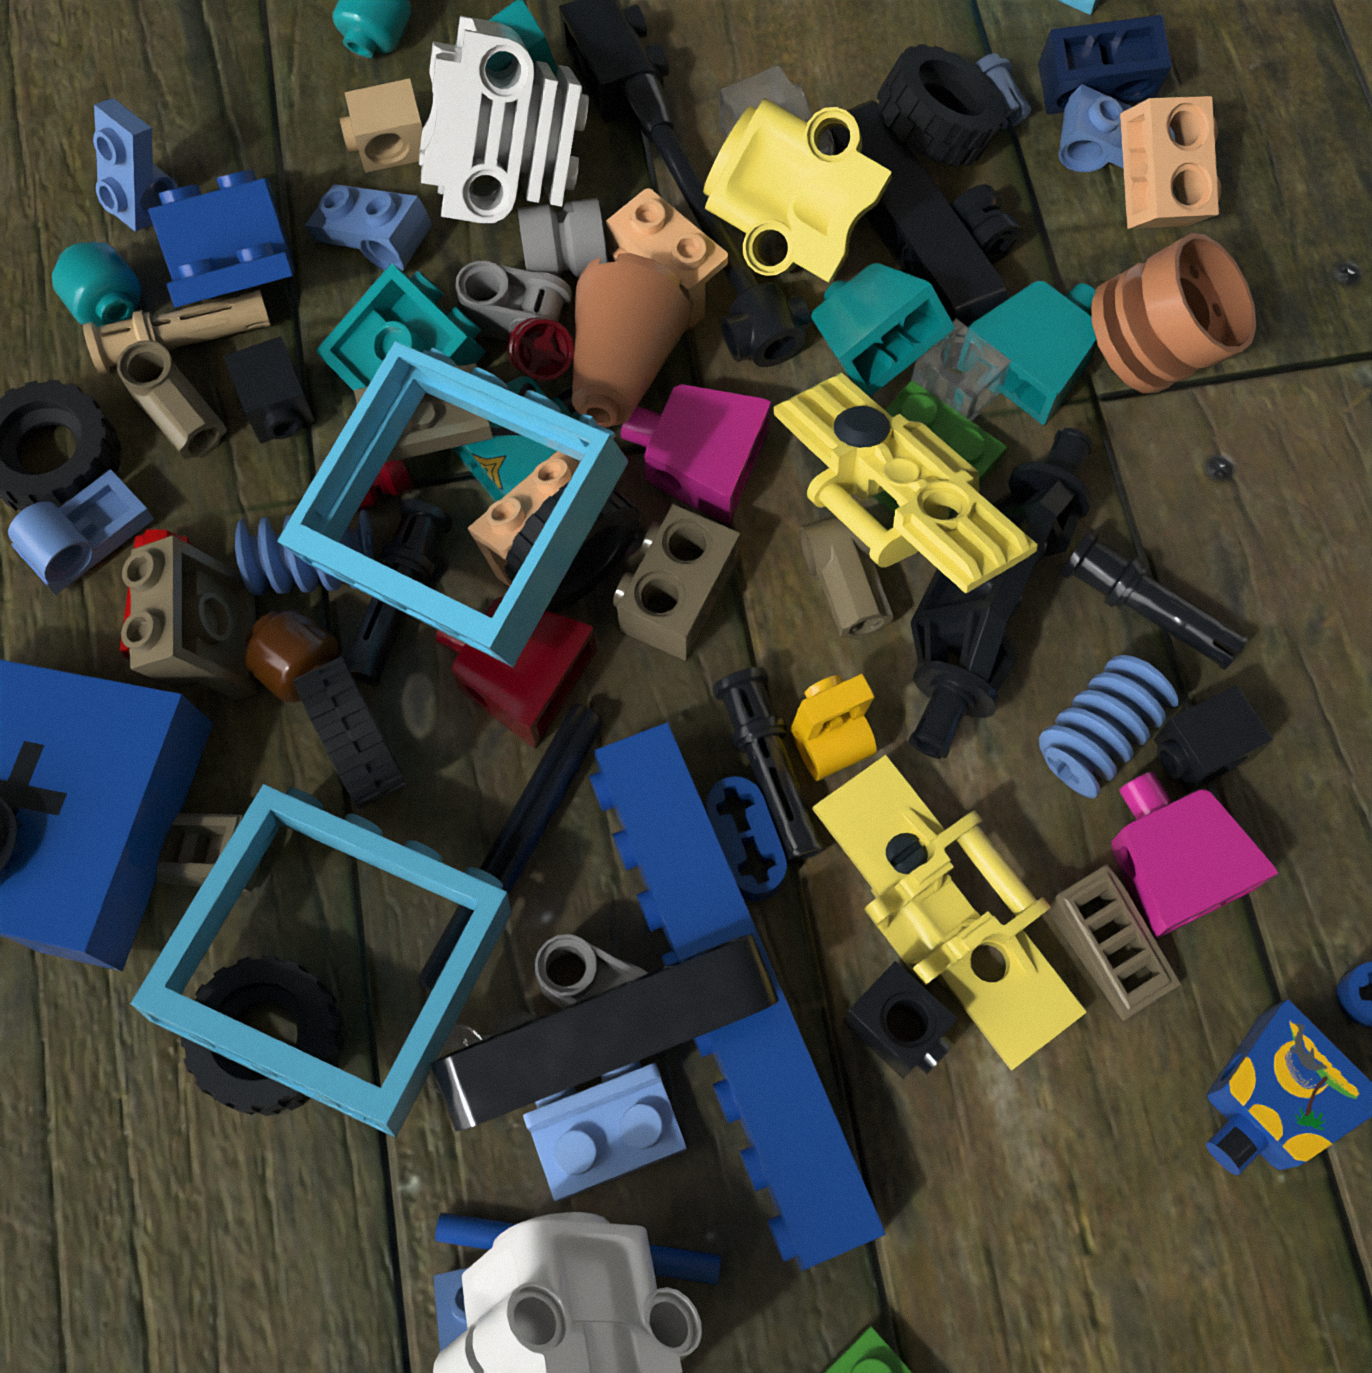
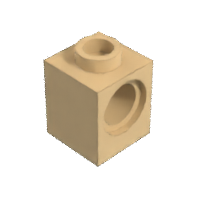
M410 78L344 92L350 115L339 118L348 152L359 150L365 173L419 161L423 128Z

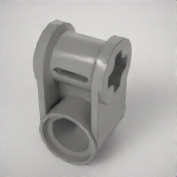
M490 261L469 263L460 270L456 277L459 309L482 330L478 337H488L502 341H508L509 333L514 326L526 318L540 317L558 322L562 309L569 306L573 294L571 287L558 276L546 272H530L497 265ZM482 298H491L487 301H477Z
M571 934L557 935L547 940L538 950L535 959V974L543 995L561 1008L648 974L641 968L624 960L616 959L582 938ZM562 956L576 957L586 967L584 977L572 986L562 987L556 985L548 977L550 965Z

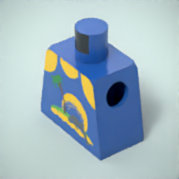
M1286 999L1265 1010L1257 1018L1208 1090L1206 1096L1228 1121L1206 1142V1147L1215 1160L1234 1175H1240L1260 1154L1271 1166L1279 1171L1300 1166L1372 1117V1082L1289 999Z

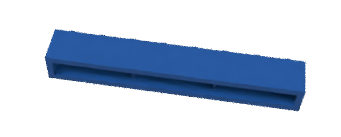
M668 722L594 750L598 772L589 775V780L602 812L613 808L622 828L621 831L613 833L612 836L625 870L628 871L637 867L646 890L637 893L636 896L650 931H654L662 927L671 952L661 955L664 967L732 939L752 933L779 1001L771 1007L693 1038L701 1058L713 1054L723 1080L712 1085L727 1123L730 1124L740 1120L750 1147L739 1152L755 1192L766 1187L769 1191L778 1215L768 1219L767 1222L783 1262L796 1258L800 1270L803 1271L886 1235Z

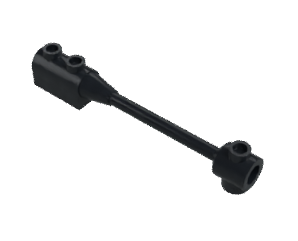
M574 0L560 5L559 12L563 46L604 123L628 115L651 142H654L701 230L728 253V263L723 270L738 297L730 306L729 315L722 317L720 324L731 356L736 362L751 357L753 362L759 367H771L788 360L802 348L806 341L804 330L812 326L808 305L800 294L786 299L777 284L763 283L758 285L723 220L705 209L709 196L704 194V186L673 132V123L663 92V77L669 75L668 61L659 43L647 47L643 44L641 39L647 37V26L640 7L634 4L623 8L619 0Z

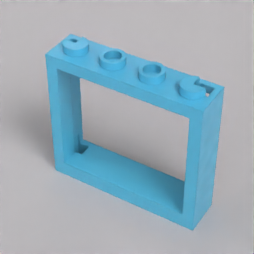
M395 341L277 542L307 564L514 667L629 461L614 441L615 432L598 425L592 416L581 414L578 420L560 413L561 409L553 401L537 392L527 390L524 397L507 390V385L501 379L484 369L475 367L470 374L456 368V364L448 356L433 347L430 351L423 350L421 353ZM425 393L581 461L492 618L338 543Z
M263 784L130 1004L150 1022L397 1138L431 1071L430 1063L438 1058L512 914L508 894L502 890L503 884L496 877L483 870L467 867L465 873L441 863L443 860L441 855L420 842L407 840L405 845L402 846L382 837L383 831L377 825L361 816L347 814L345 819H341L323 811V804L302 790L291 787L288 788L286 793H283ZM281 825L474 910L381 1088L181 995Z

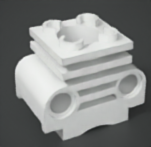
M460 15L456 45L433 41L429 74L432 81L433 104L421 135L419 165L422 166L421 183L437 185L438 193L443 194L441 217L477 223H495L504 219L512 210L516 200L519 178L527 201L539 203L541 186L543 185L550 205L562 207L565 189L574 190L576 185L579 157L570 156L574 130L583 131L585 128L589 104L588 95L582 94V85L570 67L558 65L556 77L546 62L536 61L534 70L533 62L524 43L511 27L498 22ZM498 51H507L514 54L512 63L506 70L493 72L485 67L490 56ZM491 175L495 177V180L486 187L471 185V182L478 176Z

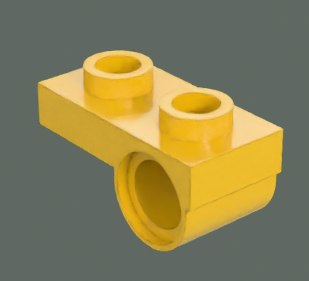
M863 674L844 682L840 675H833L815 683L804 692L806 699L801 701L797 709L789 736L804 765L816 781L876 755L877 746L875 738L864 716L874 699V695Z

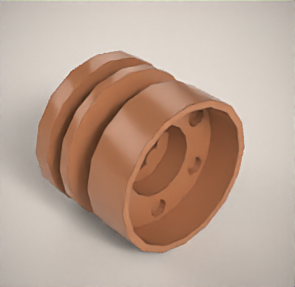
M1190 233L1147 259L1146 263L1138 262L1123 273L1108 279L1097 287L1091 302L1092 326L1101 352L1111 369L1122 381L1141 393H1158L1169 388L1175 382H1181L1189 378L1199 368H1210L1243 352L1252 344L1256 330L1255 305L1246 279L1236 261L1222 245L1205 234Z

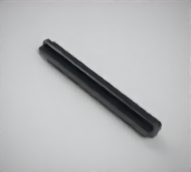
M577 703L571 706L480 867V870L496 877L503 884L502 890L506 891L508 895L603 726L602 716L585 705ZM460 904L419 975V982L431 992L474 910Z

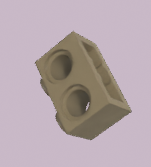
M672 504L663 523L655 521L648 529L640 552L644 558L636 573L626 572L616 589L613 606L617 607L620 632L687 661L739 561L740 533ZM683 549H692L701 554L699 558L693 561H682L673 555ZM657 599H665L675 605L673 609L665 613H654L645 608L648 603Z

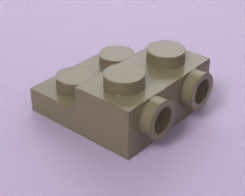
M175 536L131 549V556L126 560L122 569L123 582L130 587L131 615L124 622L121 631L122 641L130 651V669L174 688L197 682L236 700L257 694V678L251 674L245 665L247 649L245 639L249 630L256 623L255 595H252L247 590L240 572Z

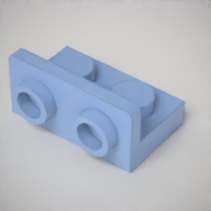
M636 1061L601 1075L602 1084L579 1093L576 1092L575 1087H571L536 1101L537 1109L523 1115L527 1129L532 1134L553 1199L556 1203L687 1151L656 1063L642 1067L640 1061Z

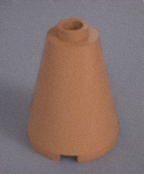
M632 253L618 254L616 262L599 264L601 257L592 260L581 272L576 286L572 404L580 415L587 414L592 416L597 424L602 427L620 425L629 420L688 328L693 308L691 295L687 299L681 291L680 285L682 280L674 271L654 259Z

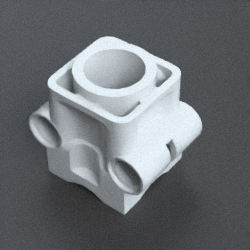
M585 1212L549 1214L520 1222L502 1232L494 1240L492 1248L462 1274L467 1330L439 1353L434 1362L433 1373H683L680 1361L698 1347L702 1336L701 1320L693 1303L680 1291L668 1287L657 1289L646 1228L638 1225L610 1224L604 1217Z

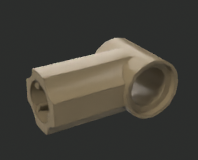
M150 340L138 341L129 345L121 353L117 361V371L139 408L151 417L185 460L191 457L202 458L217 448L221 437L227 432V429L175 365L168 350L160 343ZM160 375L156 380L145 383L149 378Z
M837 517L801 526L800 542L807 568L813 579H820L840 638L850 637L854 640L873 635L881 628L890 625L893 614L875 568V562L870 558V548Z

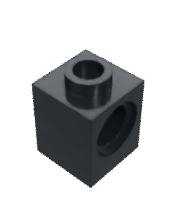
M281 336L224 356L244 412L260 444L273 439L292 437L301 429L316 424L299 377Z
M1235 685L1170 718L1153 740L1157 744V755L1164 770L1172 778L1179 779L1186 791L1190 793L1252 761L1274 739L1239 687Z
M894 961L848 1010L843 1023L904 1079L916 1065L927 1075L953 1047L954 1043L944 1034L958 1018L901 965ZM898 1009L913 1013L921 1025L920 1039L913 1042H904L894 1037L887 1026V1014Z

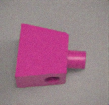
M681 384L673 388L662 414L637 406L629 420L622 424L621 439L647 447L644 455L646 480L651 485L710 517L730 525L769 433L772 401Z
M1154 771L1139 776L1119 790L1136 821L1125 826L1111 841L1112 851L1130 898L1155 940L1259 889L1279 874L1270 860L1210 791L1200 789L1172 802Z

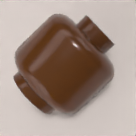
M297 609L275 610L267 613L254 623L245 639V646L247 647L245 665L254 677L283 702L297 703L301 701L293 679L341 657V647L335 637L308 613Z

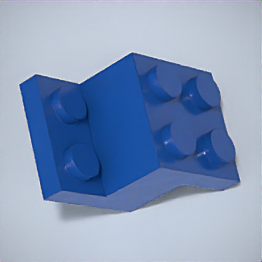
M249 169L216 178L220 190L201 194L198 184L158 193L162 205L149 208L148 212L172 278L166 285L174 308L293 276L296 266L275 204L277 199L270 178L257 180L254 169Z

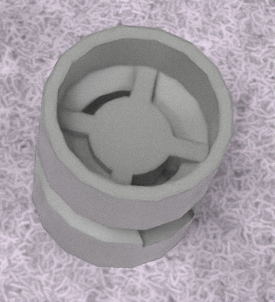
M598 198L567 201L562 212H555L549 204L517 208L526 271L546 272L561 278L564 271L570 270L576 278H579L581 272L592 260L601 257L599 264L607 263Z

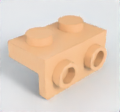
M644 189L606 220L609 248L608 262H616L618 254L632 253L654 259L674 271L682 280L680 285L681 291L687 299L691 295L693 301L691 319L687 328L690 330L705 317V283L727 265L728 253L652 189Z
M559 451L540 463L528 477L502 499L493 503L487 512L467 528L496 577L509 587L513 581L507 577L508 574L505 572L504 566L507 565L506 556L513 545L512 541L517 533L522 530L531 514H534L549 496H553L559 491V488L571 480L580 462Z

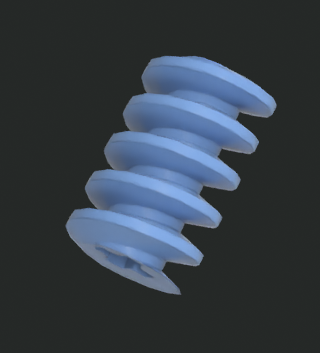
M361 510L357 528L350 529L348 525L338 543L373 559L371 521L368 511ZM286 515L283 530L286 527L292 515ZM269 517L260 518L257 535H250L245 519L240 518L235 533L236 558L244 584L252 595H265L269 590L270 584L277 594H289L295 582L302 592H314L318 586L319 579L328 591H337L342 586L343 581L307 564L278 543L277 540L281 533L275 534Z
M1119 655L1112 657L1104 667V673L1096 674L1088 684V690L1081 691L1076 695L1071 703V708L1063 709L1055 719V725L1046 727L1039 736V748L1048 767L1058 778L1076 793L1086 798L1095 799L1101 792V789L1094 776L1105 781H1111L1118 773L1116 765L1111 759L1119 763H1128L1134 756L1130 743L1144 745L1150 738L1147 726L1160 728L1166 721V714L1162 706L1168 708L1179 706L1178 696L1170 682L1150 663L1134 656Z

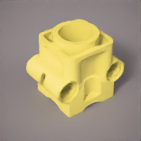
M764 98L757 109L749 106L744 111L722 146L704 186L703 192L709 196L705 209L746 233L743 242V256L748 266L755 272L765 276L784 275L799 265L821 279L833 282L849 255L850 237L855 225L863 215L877 206L892 180V172L861 154L862 136L855 118L846 110L838 107L824 108L816 112L807 123L767 98ZM831 127H842L850 132L848 147L844 152L835 156L822 154L819 142L823 133ZM773 232H780L786 238L788 252L781 263L773 266L764 260L761 246L767 235Z

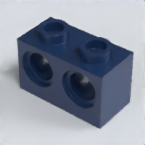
M1163 15L1051 29L1038 63L1046 115L1063 113L1066 104L1069 102V97L1081 84L1125 104L1156 98L1172 67Z

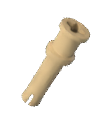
M256 290L237 297L221 299L151 316L150 312L144 313L143 310L133 312L132 319L99 327L93 322L83 324V331L93 364L98 374L104 375L110 373V367L117 365L121 353L129 345L138 341L150 340L158 342L167 350H172L177 347L201 343L271 325L261 291Z

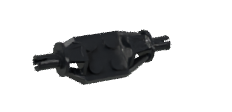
M1064 428L1063 431L1058 430L1044 463L1027 462L1015 467L1008 481L1011 492L992 503L994 507L1038 544L1035 553L968 593L963 592L938 568L936 569L910 622L918 659V666L914 672L913 680L917 688L930 698L915 731L912 732L909 738L910 744L921 753L936 759H941V757L947 758L950 746L965 715L981 718L994 715L1000 702L997 693L1018 656L1004 633L1007 622L1021 605L1022 591L1034 565L1042 557L1067 551L1078 520L1087 515L1093 502L1090 490L1077 478L1094 446L1092 440L1085 433L1073 428ZM948 651L961 657L959 667L948 663Z

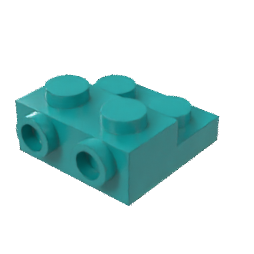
M391 263L315 352L354 391L369 386L395 341L421 353L423 350L430 351L433 347L448 356L457 366L476 364L486 350L475 340L482 330L456 306L447 313L437 303L444 293L419 270L410 277Z

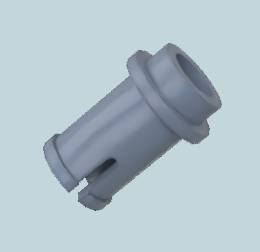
M997 53L981 58L975 63V66L993 82V86L996 90H999L1003 97V104L1006 105L1007 112L1004 117H1006L1007 121L1005 120L1001 129H1006L1008 125L1012 128L1021 123L1030 114L1031 106L1024 99L1011 76L1013 68L1008 59L1001 58Z

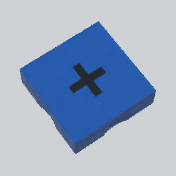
M0 660V797L11 803L10 807L13 813L24 824L17 831V842L23 852L12 854L5 866L8 878H0V937L9 938L40 953L123 972L156 882L158 860L163 842L176 816L183 808L213 726V722L182 694Z

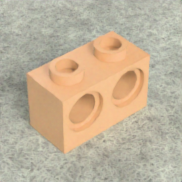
M1212 96L1149 98L1120 113L1127 229L1189 226L1219 215L1218 202L1221 195V183L1217 176L1215 153L1218 126L1216 119L1213 117ZM1169 126L1175 134L1176 142L1171 137ZM1173 185L1178 190L1179 201L1176 199L1174 195Z

